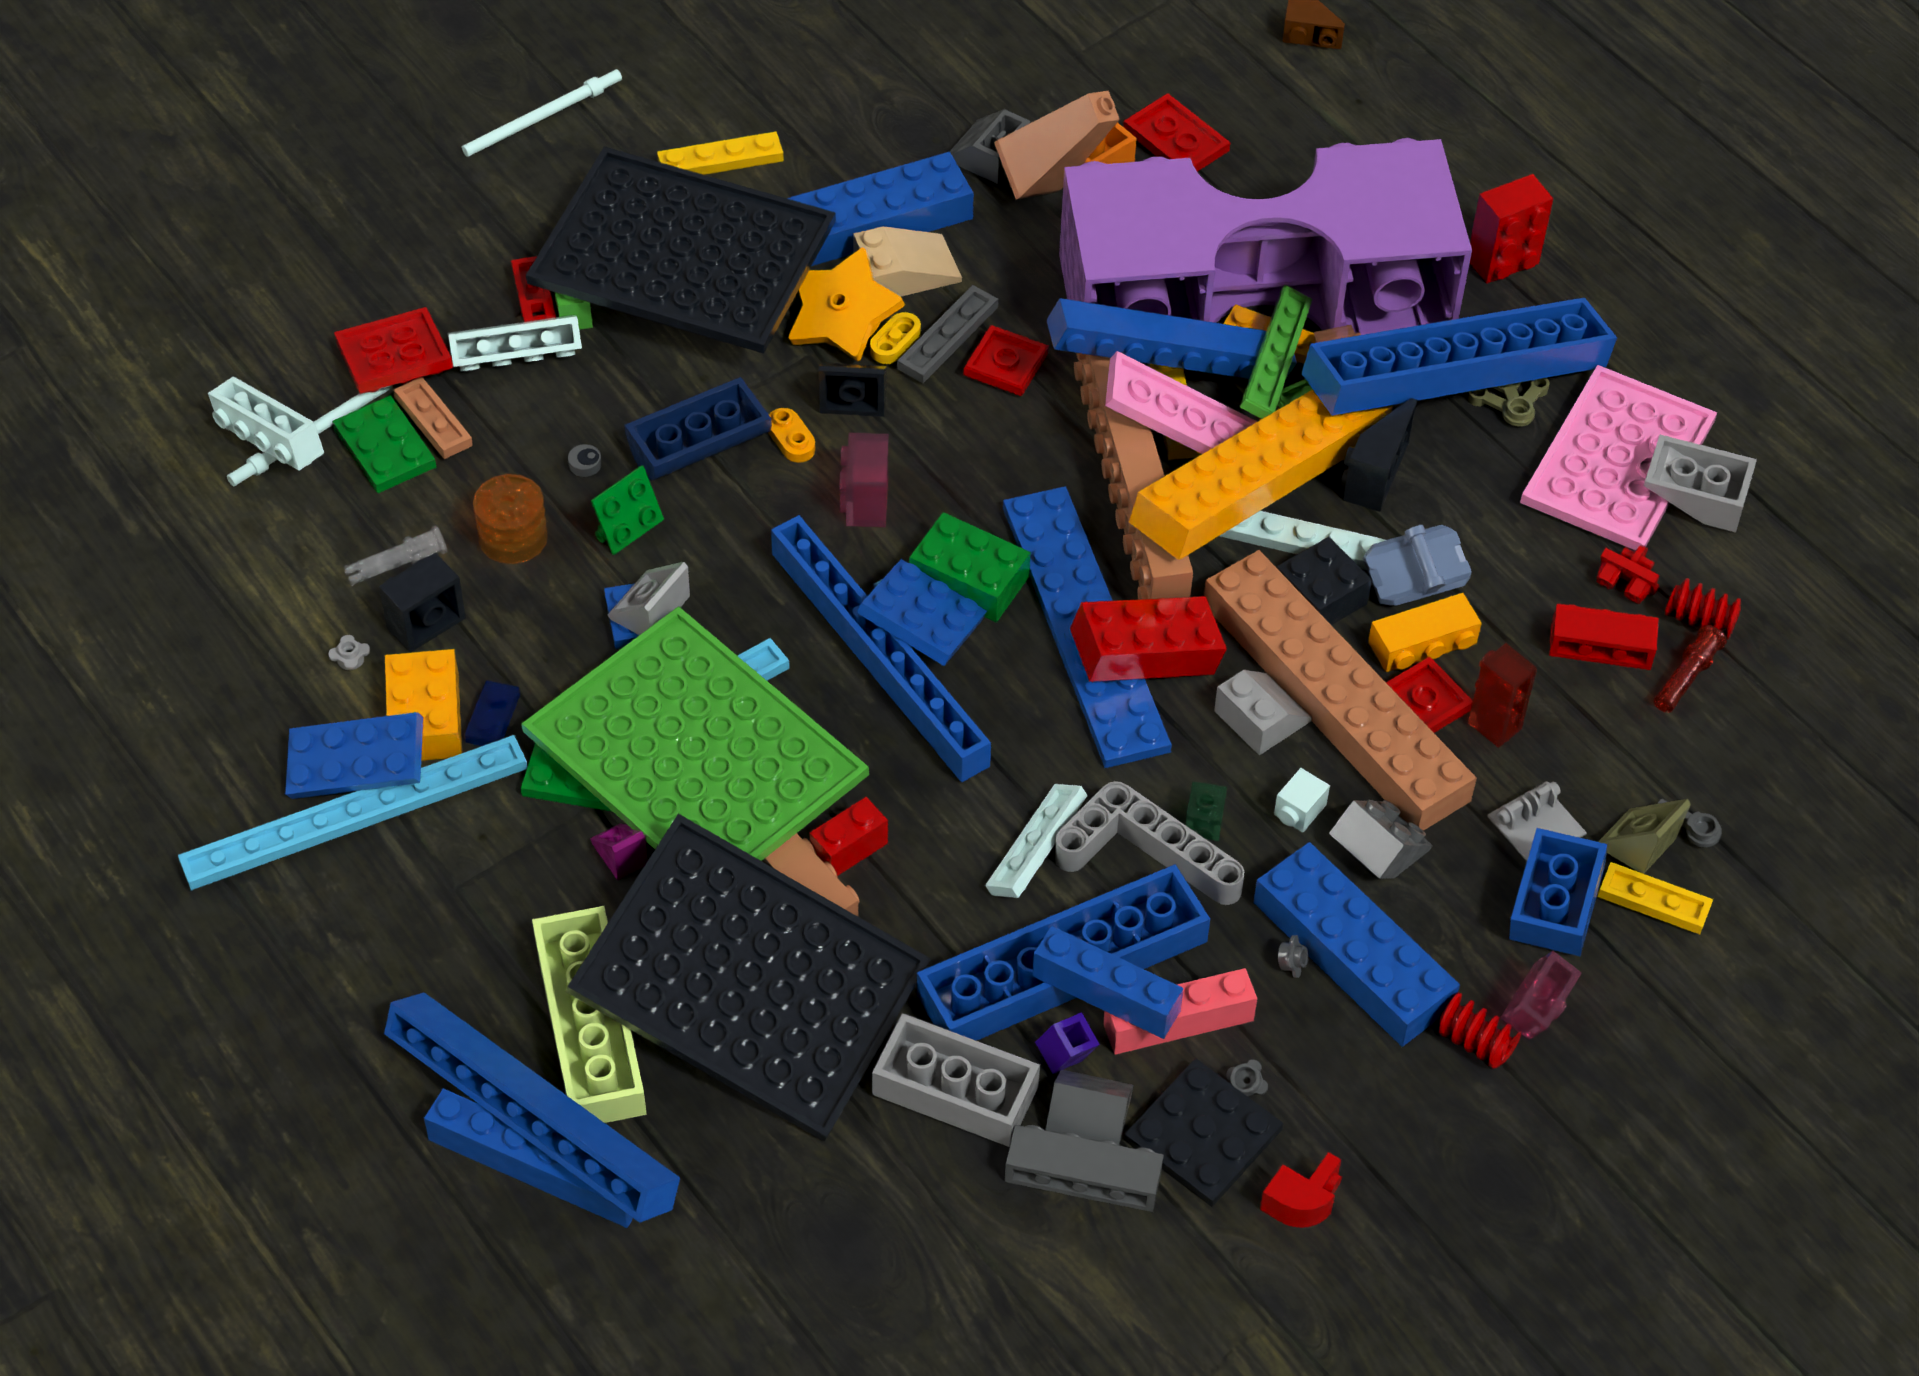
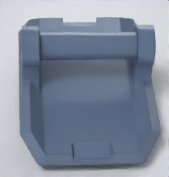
M1423 525L1412 527L1406 530L1403 536L1373 544L1363 556L1380 604L1396 606L1465 586L1472 573L1468 560L1466 561L1457 532L1444 525L1425 529Z

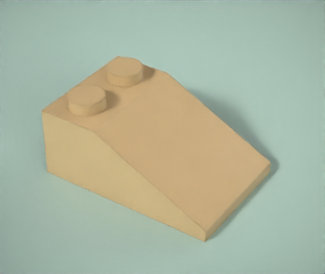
M884 226L853 233V253L862 247L865 248L869 255L875 282L900 297L962 282V276L942 234Z

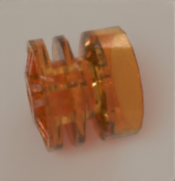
M515 474L493 477L479 487L474 496L473 509L481 550L489 558L508 564L529 561L537 556L545 547L548 537L544 498L540 487L533 480Z

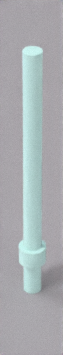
M616 69L600 78L593 77L585 81L583 86L463 145V153L466 157H469L589 96L594 98L604 92L603 89L622 80L621 73Z
M393 385L381 388L375 392L357 394L315 420L314 423L318 434L331 427L333 420L360 409L392 389ZM258 452L248 458L245 465L228 474L227 479L232 486H236L252 475L258 476L269 469L271 463L278 459L268 452L262 454Z

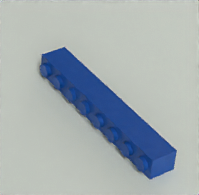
M1059 298L1046 320L1055 350L1111 358L1118 351L1141 363L1250 379L1266 333L1264 330ZM1295 354L1293 356L1287 377L1297 364Z

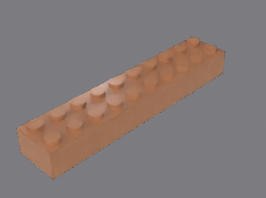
M1076 353L1079 361L1074 362L1076 381H1082L1081 399L1083 405L1089 406L1087 412L1090 429H1095L1096 431L1094 436L1096 452L1103 455L1101 461L1103 477L1105 479L1109 478L1111 483L1108 486L1109 498L1111 503H1116L1118 508L1116 509L1118 529H1124V551L1126 555L1131 554L1132 561H1130L1131 576L1134 581L1138 580L1140 585L1138 587V600L1190 597L1193 570L1189 556L1187 555L1181 560L1176 559L1129 523L1138 492L1165 476L1151 428L1105 406L1110 358Z
M1260 550L1206 579L1204 596L1207 598L1213 616L1264 671L1312 717L1311 721L1386 801H1389L1400 810L1399 816L1404 821L1414 823L1424 831L1471 802L1477 779L1474 774Z

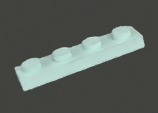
M1054 784L985 886L991 895L1019 898L1055 845L1056 835L1059 830L1077 813L1086 799L1087 794L1082 786Z

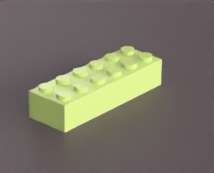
M600 906L532 919L566 1095L604 1123L647 1115L644 1090L631 1029L566 992L567 986L608 924L605 907Z

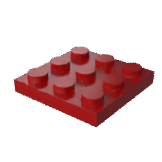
M427 307L334 332L337 346L359 394L375 392L387 386L407 383L412 379L430 374H439L444 370L453 368L452 358Z

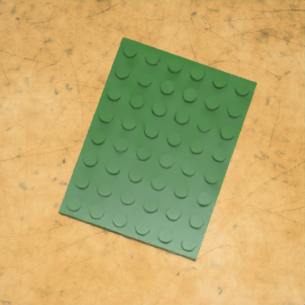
M679 606L522 723L523 732L630 828L642 831L646 837V842L654 849H656L679 813L762 861L869 776V767Z

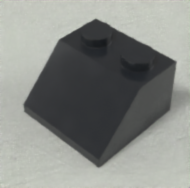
M822 363L819 365L820 413L884 417L887 366Z

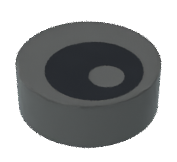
M587 444L574 447L568 454L569 469L573 474L580 477L596 474L602 464L599 450Z

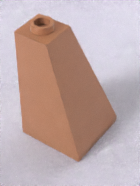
M1109 90L1086 94L994 142L1016 200L1060 191L1064 183V167L1080 166L1086 161L1120 120Z

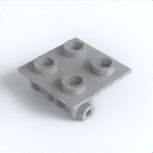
M1546 781L1488 814V818L1526 861L1529 857L1536 828L1579 838L1587 834L1557 800V795L1561 791L1556 782L1549 783Z

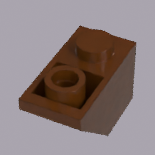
M1288 0L1283 42L1341 49L1345 23L1319 0Z

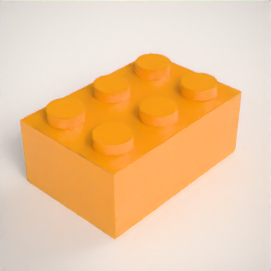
M455 650L385 655L387 716L418 712L423 716L421 761L446 759L462 754L459 673Z

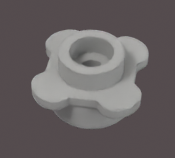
M345 635L341 637V642L336 648L329 650V658L332 661H337L342 669L354 670L363 664L364 656L370 653V647L366 643L361 644L355 641L352 635Z

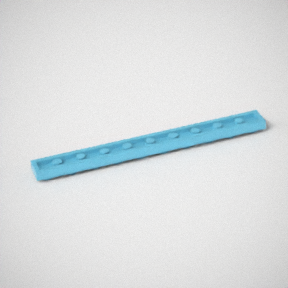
M512 735L421 768L420 783L356 791L178 855L189 887L193 890L526 770L527 761L515 736Z

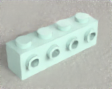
M576 315L448 333L453 367L460 366L461 371L479 369V363L492 361L493 366L512 364L511 358L524 357L525 362L543 360V354L556 352V357L575 355V349L582 348Z
M231 377L208 393L214 410L212 415L218 426L232 431L241 440L251 442L260 451L270 453L281 463H287L295 469L301 470L324 454L313 421L241 380Z

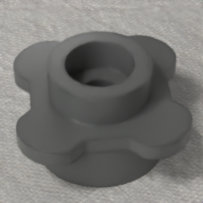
M1292 935L1290 942H1282L1278 952V962L1281 970L1292 971L1294 978L1300 977L1301 968L1306 967L1308 962L1307 948L1300 944L1297 935Z
M1249 1060L1248 1063L1230 1067L1226 1073V1077L1231 1081L1232 1085L1246 1096L1254 1094L1263 1095L1268 1090V1083L1263 1080L1260 1072L1262 1066L1257 1060ZM1247 1077L1251 1079L1249 1084L1244 1083V1079Z

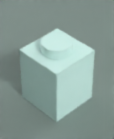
M1300 768L1277 794L1274 815L1285 825L1293 826L1299 831L1304 832L1327 805L1330 785Z

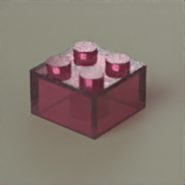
M849 433L848 446H842L841 466L847 467H842V472H840L839 490L840 492H846L840 493V513H846V526L886 527L889 434Z

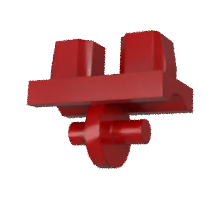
M1640 545L1635 552L1625 547L1621 555L1605 548L1601 555V566L1597 575V583L1608 589H1613L1618 579L1622 578L1630 582L1624 591V596L1640 604L1649 593L1653 595L1659 588V584H1657L1659 575L1651 571L1655 562L1645 557L1648 551L1647 547Z

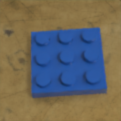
M902 559L863 600L857 611L859 615L943 666L946 665L982 622L987 612L978 606L975 601L961 596L950 589L944 582L933 579L920 571L914 564L907 563Z

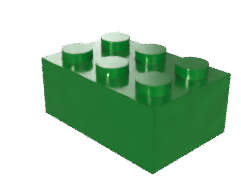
M943 512L909 557V563L914 564L920 571L933 579L944 582L950 589L961 596L975 601L978 606L987 611L984 617L997 623L1029 578L1031 552Z

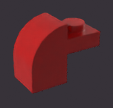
M1328 1152L1310 1179L1282 1165L1263 1191L1260 1210L1277 1221L1292 1227L1304 1228L1321 1223L1332 1212L1335 1198L1334 1193L1342 1180V1176L1338 1174L1341 1159Z

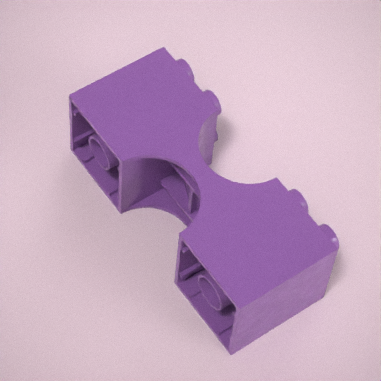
M1402 138L1392 143L1356 146L1351 143H1338L1329 148H1316L1311 177L1298 189L1269 199L1240 198L1214 188L1198 174L1191 158L1167 159L1164 157H1151L1140 162L1113 164L1091 161L1080 166L1064 167L1059 256L1068 300L1217 323L1231 312L1235 304L1244 308L1256 305L1275 306L1280 291L1284 285H1287L1313 299L1307 317L1316 323L1321 330L1352 325L1355 333L1360 332L1361 335L1459 319L1472 248L1441 139L1416 141L1411 138Z

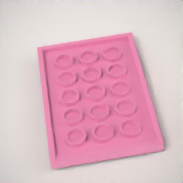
M1597 365L1524 490L1520 503L1633 550H1636L1640 545L1646 547L1670 502L1644 486L1659 435L1702 445L1715 422L1717 412Z

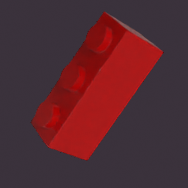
M1556 604L1551 624L1549 656L1651 670L1657 651L1659 618L1642 614L1614 612L1607 609L1600 610L1578 607L1576 605Z

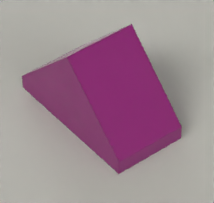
M620 823L590 838L592 845L617 880L643 868L648 861L645 835L642 831L633 830L628 825Z

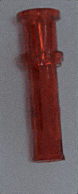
M1703 625L1698 630V637L1694 643L1689 644L1684 649V659L1654 698V704L1659 710L1663 712L1668 710V713H1671L1692 685L1697 675L1701 671L1710 668L1713 663V656L1717 651L1722 650L1726 646L1727 639L1718 628L1711 625Z

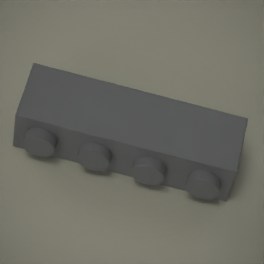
M1015 1125L1006 1161L1005 1182L1153 1212L1164 1155L1155 1153L1148 1148L1133 1149L1119 1146L1109 1140L1094 1141L1081 1138L1074 1133L1059 1134L1049 1132L1035 1125Z

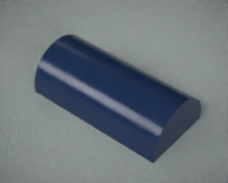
M739 377L625 424V432L637 465L639 467L643 465L648 479L653 481L771 431L772 422L769 414L744 380Z

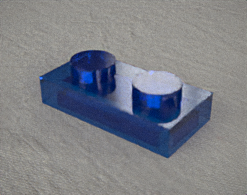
M486 680L464 734L466 743L484 746L504 738L520 697L519 687Z

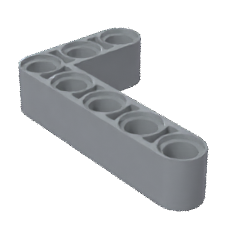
M1114 781L1103 786L1056 835L1055 862L1064 871L1074 872L1084 867L1118 833L1164 866L1170 867L1176 864L1188 883L1214 901L1223 905H1230L1237 902L1241 897L1244 869L1238 861L1122 782Z

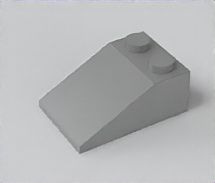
M1660 434L1644 486L1701 523L1736 532L1757 459Z

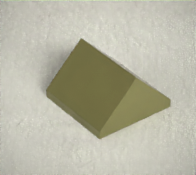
M1688 799L1630 808L1598 842L1608 844V854L1644 874L1676 840L1691 804Z

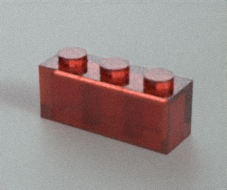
M1507 643L1496 651H1489L1480 661L1479 666L1481 669L1479 678L1475 682L1476 691L1471 701V712L1468 721L1471 726L1498 748L1522 729L1537 672V667Z

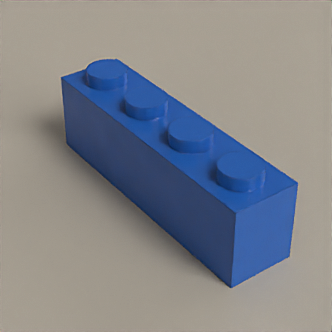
M1050 927L1034 952L1033 977L1162 1039L1166 1037L1181 1012L1184 988L1056 927Z

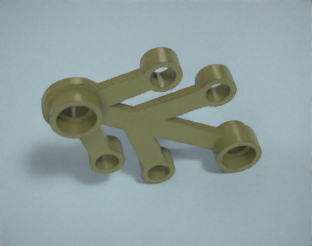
M1547 378L1531 380L1529 389L1523 396H1519L1517 391L1522 382L1492 387L1504 393L1505 399L1488 392L1487 388L1469 391L1468 402L1474 406L1487 404L1501 411L1503 418L1509 424L1526 426L1534 419V402L1538 397H1543L1548 393L1550 382Z

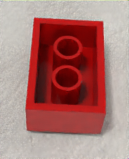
M1534 174L1479 194L1470 240L1472 248L1470 264L1486 284L1498 279H1504L1521 270L1533 268L1540 262L1554 198Z

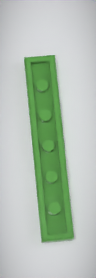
M1284 285L1279 293L1240 408L1261 419L1276 410L1313 300L1287 285Z

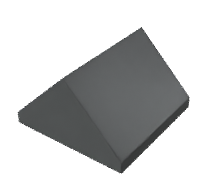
M1061 1070L1054 1083L1045 1131L1059 1134L1074 1133L1084 1139L1094 1141L1109 1140L1120 1145L1134 1085Z

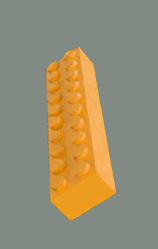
M1311 390L1140 490L1137 494L1129 523L1176 559L1181 560L1344 460L1349 446L1355 447L1359 436L1390 414L1393 405L1331 416L1314 390Z

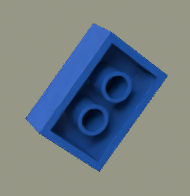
M1536 828L1511 916L1509 939L1581 956L1605 868L1608 844Z

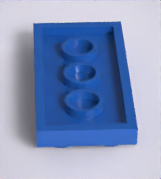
M418 712L289 729L285 795L291 799L420 783L423 716Z

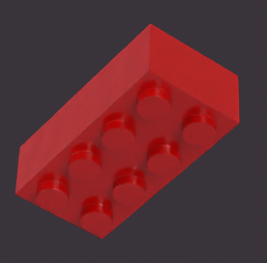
M1206 596L1081 602L1070 627L1089 682L1214 675L1227 650Z

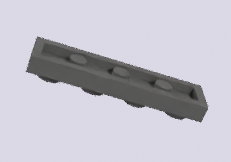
M972 285L897 361V369L924 383L998 308V298Z

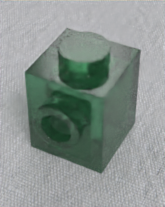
M1192 781L1185 825L1206 840L1219 841L1227 787Z

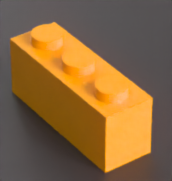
M1460 593L1373 621L1368 643L1385 672L1395 669H1406L1412 664L1423 661L1428 657L1436 659L1445 653L1457 649L1464 650L1476 644L1481 621L1464 593Z

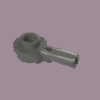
M1661 799V800L1658 802V804H1660V803H1665V802H1667V801L1664 800V799ZM1699 811L1693 814L1687 812L1682 826L1686 828V836L1691 843L1699 847H1710L1719 842L1722 828L1714 816L1700 813Z

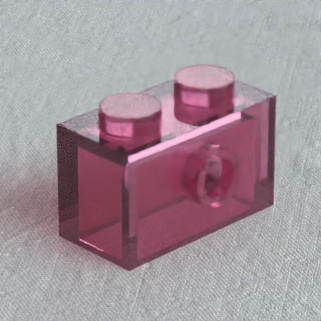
M1554 951L1550 952L1534 963L1500 1018L1510 1023L1514 1029L1521 1032L1526 1038H1533L1546 1030L1552 1020L1557 1019L1567 1005L1565 999L1582 972Z

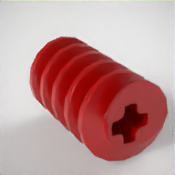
M1686 578L1680 585L1677 584L1675 586L1664 615L1669 616L1676 609V620L1681 621L1689 614V625L1694 626L1702 619V630L1706 631L1714 624V634L1719 636L1727 629V640H1729L1741 611V599L1737 598L1729 605L1727 593H1724L1716 600L1715 588H1711L1706 595H1703L1702 583H1698L1691 590L1690 579Z
M1458 992L1450 1000L1440 1017V1035L1448 1037L1452 1034L1451 1039L1454 1044L1460 1045L1465 1041V1051L1471 1053L1477 1050L1476 1055L1478 1059L1483 1061L1489 1058V1066L1495 1069L1500 1067L1513 1053L1520 1040L1521 1032L1512 1038L1510 1036L1512 1028L1510 1023L1506 1024L1501 1030L1498 1029L1500 1017L1497 1015L1488 1022L1485 1021L1486 1008H1482L1476 1014L1472 1013L1475 1002L1470 1000L1464 1006H1461L1462 993Z

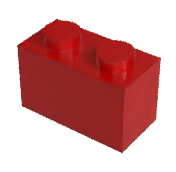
M865 797L811 831L810 842L815 848L816 855L823 863L829 862L838 876L888 844V819Z

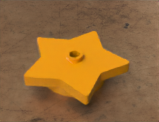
M862 247L832 270H809L799 288L803 306L788 338L793 345L827 343L839 348L858 362L862 358L869 337L874 334L881 321L903 308L905 303L899 295L875 282L869 255L865 248Z

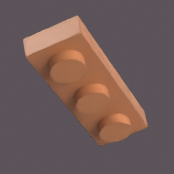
M423 377L394 389V397L444 459L473 446L470 434Z

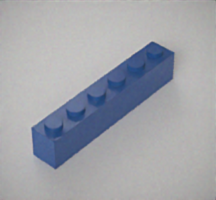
M443 1088L424 1117L429 1141L625 1228H628L633 1219L631 1216L478 1103Z

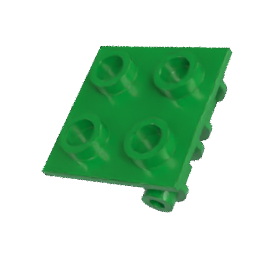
M643 465L591 500L600 523L595 536L601 543L607 541L613 555L664 520Z

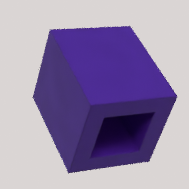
M1082 1012L1053 1024L1035 1041L1052 1074L1082 1062L1100 1045Z

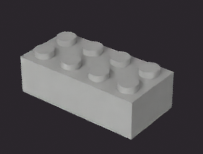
M902 1013L872 1072V1093L879 1098L1010 1147L1015 1125H1021L1038 1089L1040 1065Z

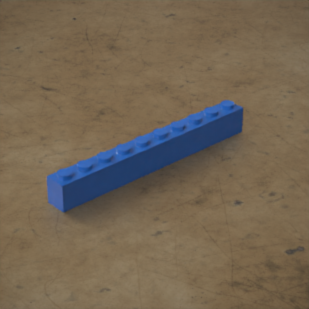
M798 515L771 529L772 555L961 783L989 768L991 758V742L907 643L857 613L867 595L801 516Z
M426 993L391 1002L384 1032L386 1036L629 1216L641 1223L673 1209L680 1182V1177Z

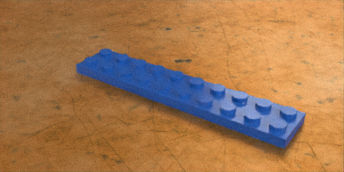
M1066 486L1003 500V510L1017 546L1031 552L1029 574L1104 767L1109 768L1171 753L1172 744L1145 679L1089 682L1070 627L1081 602L1113 600Z

